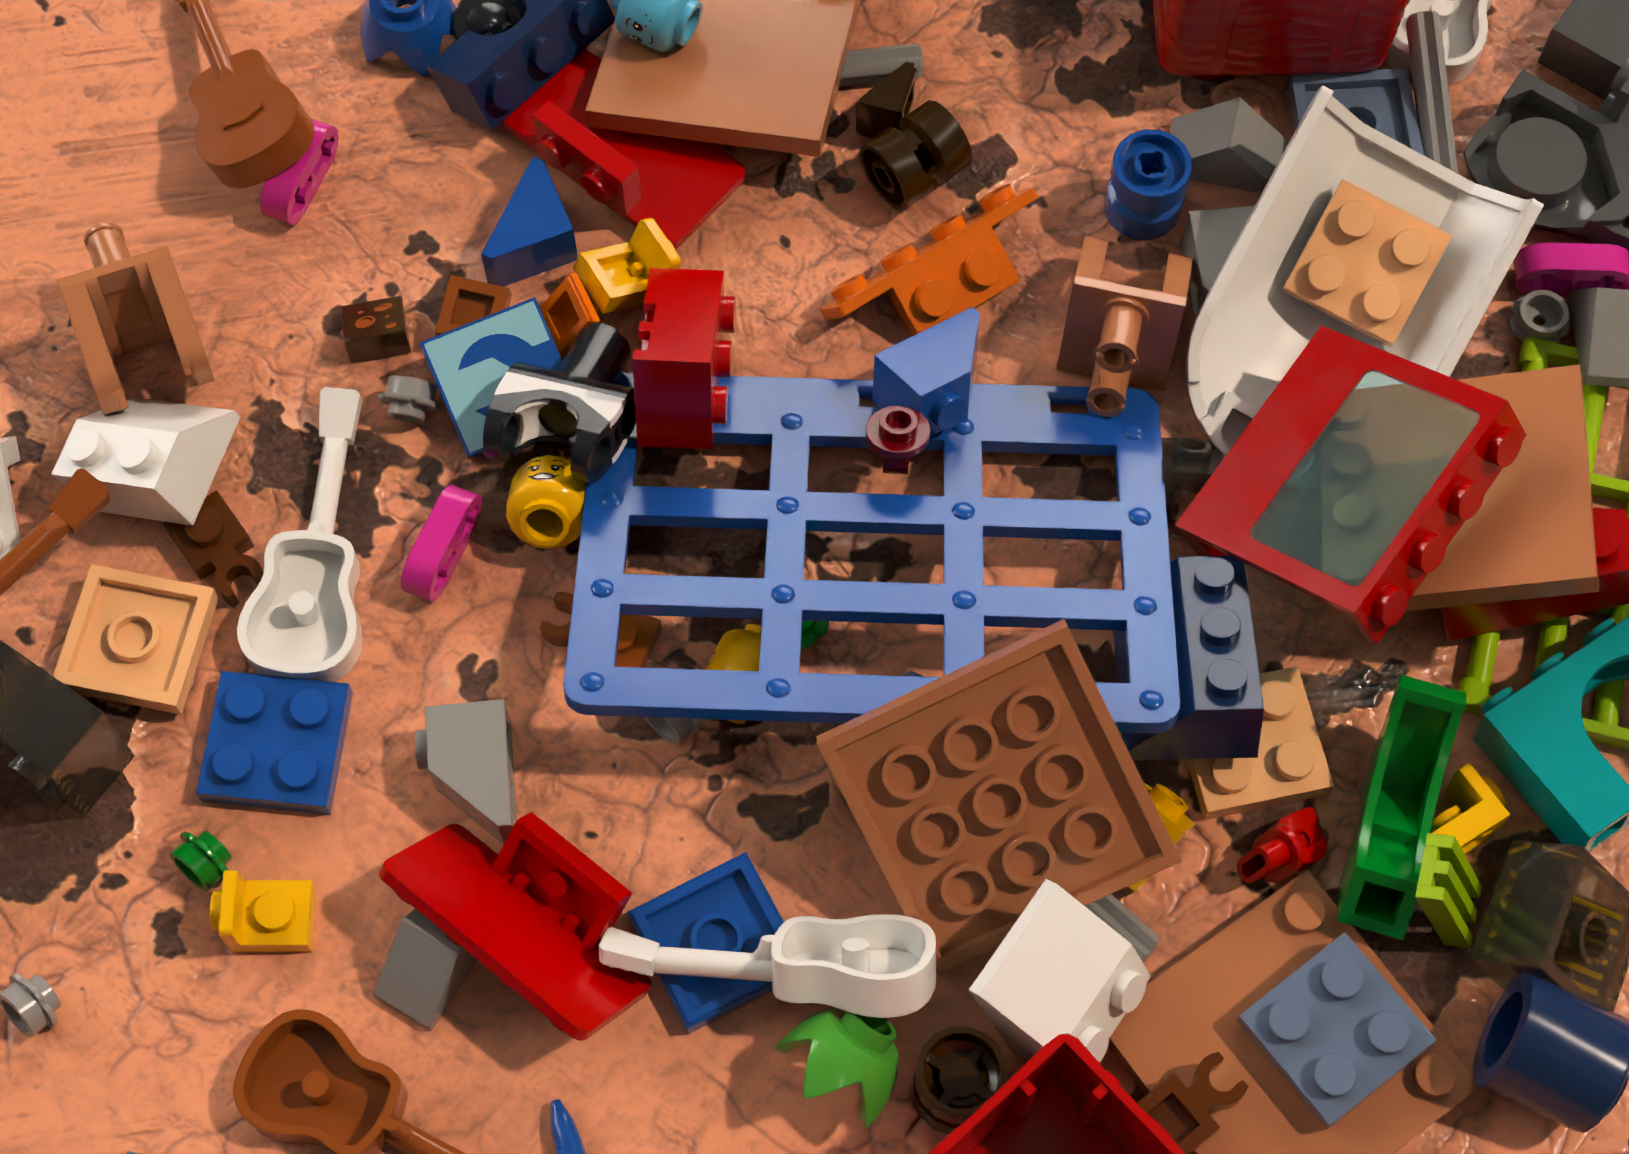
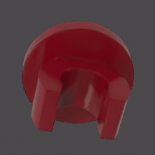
M889 406L876 411L869 418L866 425V439L869 446L876 453L884 456L883 473L908 475L909 458L921 453L927 447L930 439V425L927 419L917 410L905 406Z

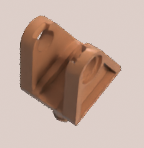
M106 222L91 227L84 235V243L91 255L94 268L57 279V283L104 416L129 408L113 360L114 357L124 355L125 351L157 341L162 343L173 340L189 387L193 388L214 381L168 246L130 257L120 226L115 223Z
M1085 236L1074 278L1056 368L1092 376L1086 405L1093 413L1103 417H1113L1122 413L1125 409L1126 392L1129 384L1165 390L1186 305L1192 257L1169 253L1160 291L1154 289L1145 290L1101 279L1109 241Z

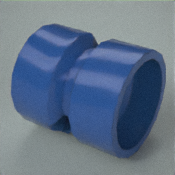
M1149 129L1131 133L1119 143L1113 155L1110 170L1111 177L1108 181L1105 195V214L1110 224L1122 235L1135 240H1153L1165 236L1176 226L1181 215L1185 192L1192 171L1191 156L1185 144L1172 134L1161 130Z

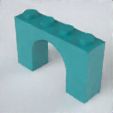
M1629 617L1618 624L1613 618L1605 620L1583 639V648L1568 658L1562 652L1551 656L1533 672L1531 678L1534 681L1517 692L1512 687H1507L1491 697L1480 709L1483 717L1473 739L1576 861L1629 825V785L1594 746L1585 730L1581 713L1582 698L1591 690L1609 682L1629 680Z

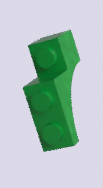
M1400 674L1362 784L1359 826L1340 878L1336 921L1400 940L1404 939L1417 903L1415 895L1427 833L1431 832L1445 769L1466 706L1465 692Z

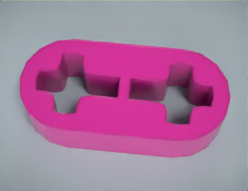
M313 118L311 120L314 125V137L308 151L288 169L265 181L261 193L260 209L263 215L290 225H295L305 214L334 160L338 147L339 136L337 128Z
M1536 243L1520 249L1513 261L1515 287L1519 292L1526 295L1535 290H1549L1561 297H1567L1570 290L1599 287L1627 290L1629 288V252L1626 248L1619 245Z
M452 484L442 491L406 560L401 577V589L430 602L436 601L441 596L478 524L482 510V497Z

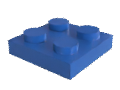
M221 671L196 792L200 800L210 803L331 815L353 696L350 685L347 683Z

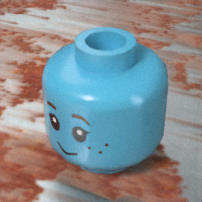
M610 0V6L616 9V27L618 31L628 38L663 53L670 51L677 44L685 46L690 41L699 24L703 9L702 3L697 0Z

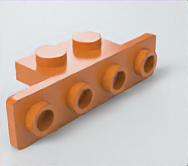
M1010 184L1004 185L981 198L978 203L982 210L970 218L964 220L960 213L933 227L929 231L933 240L919 249L915 250L912 243L882 258L880 262L884 270L868 280H865L861 273L840 283L830 291L834 300L819 309L824 319L842 318L886 291L912 337L971 307L979 306L1013 285L1020 278L992 226L1038 199L1039 197L1034 187L1013 191Z

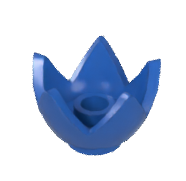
M365 0L361 12V41L367 62H372L388 51H393L411 69L423 77H428L430 72L427 66L438 57L442 37L444 35H454L452 27L456 6L453 1ZM403 5H412L407 8H399Z

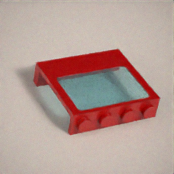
M1321 325L1175 526L1198 556H1224L1227 554L1349 614L1365 639L1377 645L1388 628L1395 625L1402 618L1407 609L1409 599L1426 575L1440 565L1445 556L1447 546L1464 522L1478 512L1482 505L1484 494L1499 473L1516 459L1521 449L1522 441L1527 435L1508 400Z

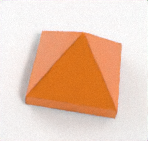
M569 273L540 307L561 359H564L582 329L588 328L592 323L601 322L600 316L577 273Z

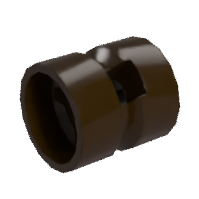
M928 100L900 119L898 129L893 127L885 129L860 146L859 149L861 165L872 186L889 205L900 211L907 209L929 194L933 189V182L942 184L971 164L973 158L970 143L958 121L944 106L932 100Z
M949 1027L935 1033L923 1045L916 1062L913 1080V1101L920 1117L931 1128L949 1135L971 1117L1006 1083V1060L999 1045L986 1033L972 1027Z

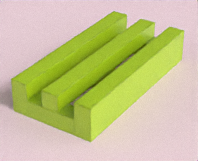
M1427 833L1415 898L1444 945L1471 948L1473 935L1465 922L1475 923L1477 909L1470 897L1480 898L1482 885L1455 836Z

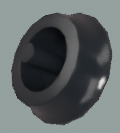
M461 0L453 14L452 30L456 41L468 30L480 35L491 36L509 30L523 16L513 0Z

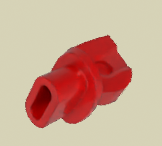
M1312 806L1283 817L1255 841L1251 851L1237 862V872L1243 881L1253 883L1263 878L1267 882L1278 883L1289 878L1297 871L1309 869L1322 859L1327 850V841L1317 823L1318 818Z

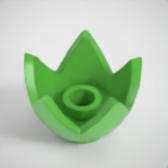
M831 1007L803 1020L774 1047L783 1053H787L798 1046L811 1043L803 1087V1096L806 1099L818 1097L860 1082V1119L866 1128L876 1120L885 1108L895 1086L899 1056L893 1041L897 1037V1032L887 1018L867 1017Z

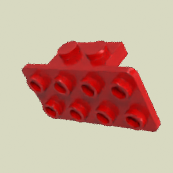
M585 48L504 119L501 125L537 152L551 167L562 171L583 187L592 198L607 205L634 227H637L640 220L653 218L666 238L677 249L742 185L745 180V168L739 161L714 143L588 127L585 110L601 59Z
M533 812L516 820L499 854L494 852L465 827L459 824H449L386 859L379 871L380 879L393 889L402 901L416 908L445 932L453 943L463 947L497 975L498 979L505 986L515 990L549 1018L550 1022L557 1029L567 1033L576 1040L584 1041L644 998L651 987V980L647 975H640L633 971H624L616 967L611 968L599 961V944L607 928L614 927L633 893Z

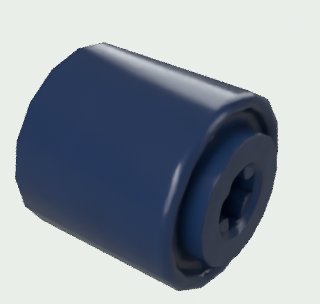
M1521 973L1510 982L1501 994L1487 1019L1474 1057V1082L1476 1086L1572 1131L1586 1133L1598 1125L1615 1107L1629 1081V1019L1531 973Z

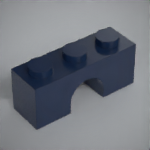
M514 0L523 16L515 26L505 32L491 36L480 35L468 30L433 60L427 68L451 111L493 130L614 23L615 16L607 0Z

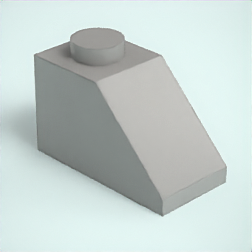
M505 700L425 706L426 729L415 730V752L418 768H428L436 790L504 845L517 820L511 720Z

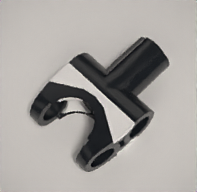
M592 323L588 328L581 330L557 370L522 362L513 363L498 385L488 408L483 431L485 457L506 462L512 456H517L524 448L535 443L546 441L561 442L573 448L570 470L574 479L589 483L600 480L620 456L636 424L634 388L614 384L630 358L631 349L627 339L620 335L618 330L604 323Z

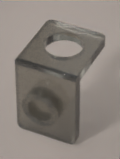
M1161 438L1163 457L1161 470L1162 482L1165 485L1168 538L1185 539L1175 526L1178 520L1172 515V505L1178 497L1184 494H1198L1223 460V455L1209 440L1198 438Z

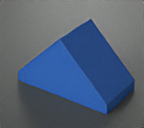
M532 157L481 253L487 283L504 287L574 262L578 258L574 229L543 160Z

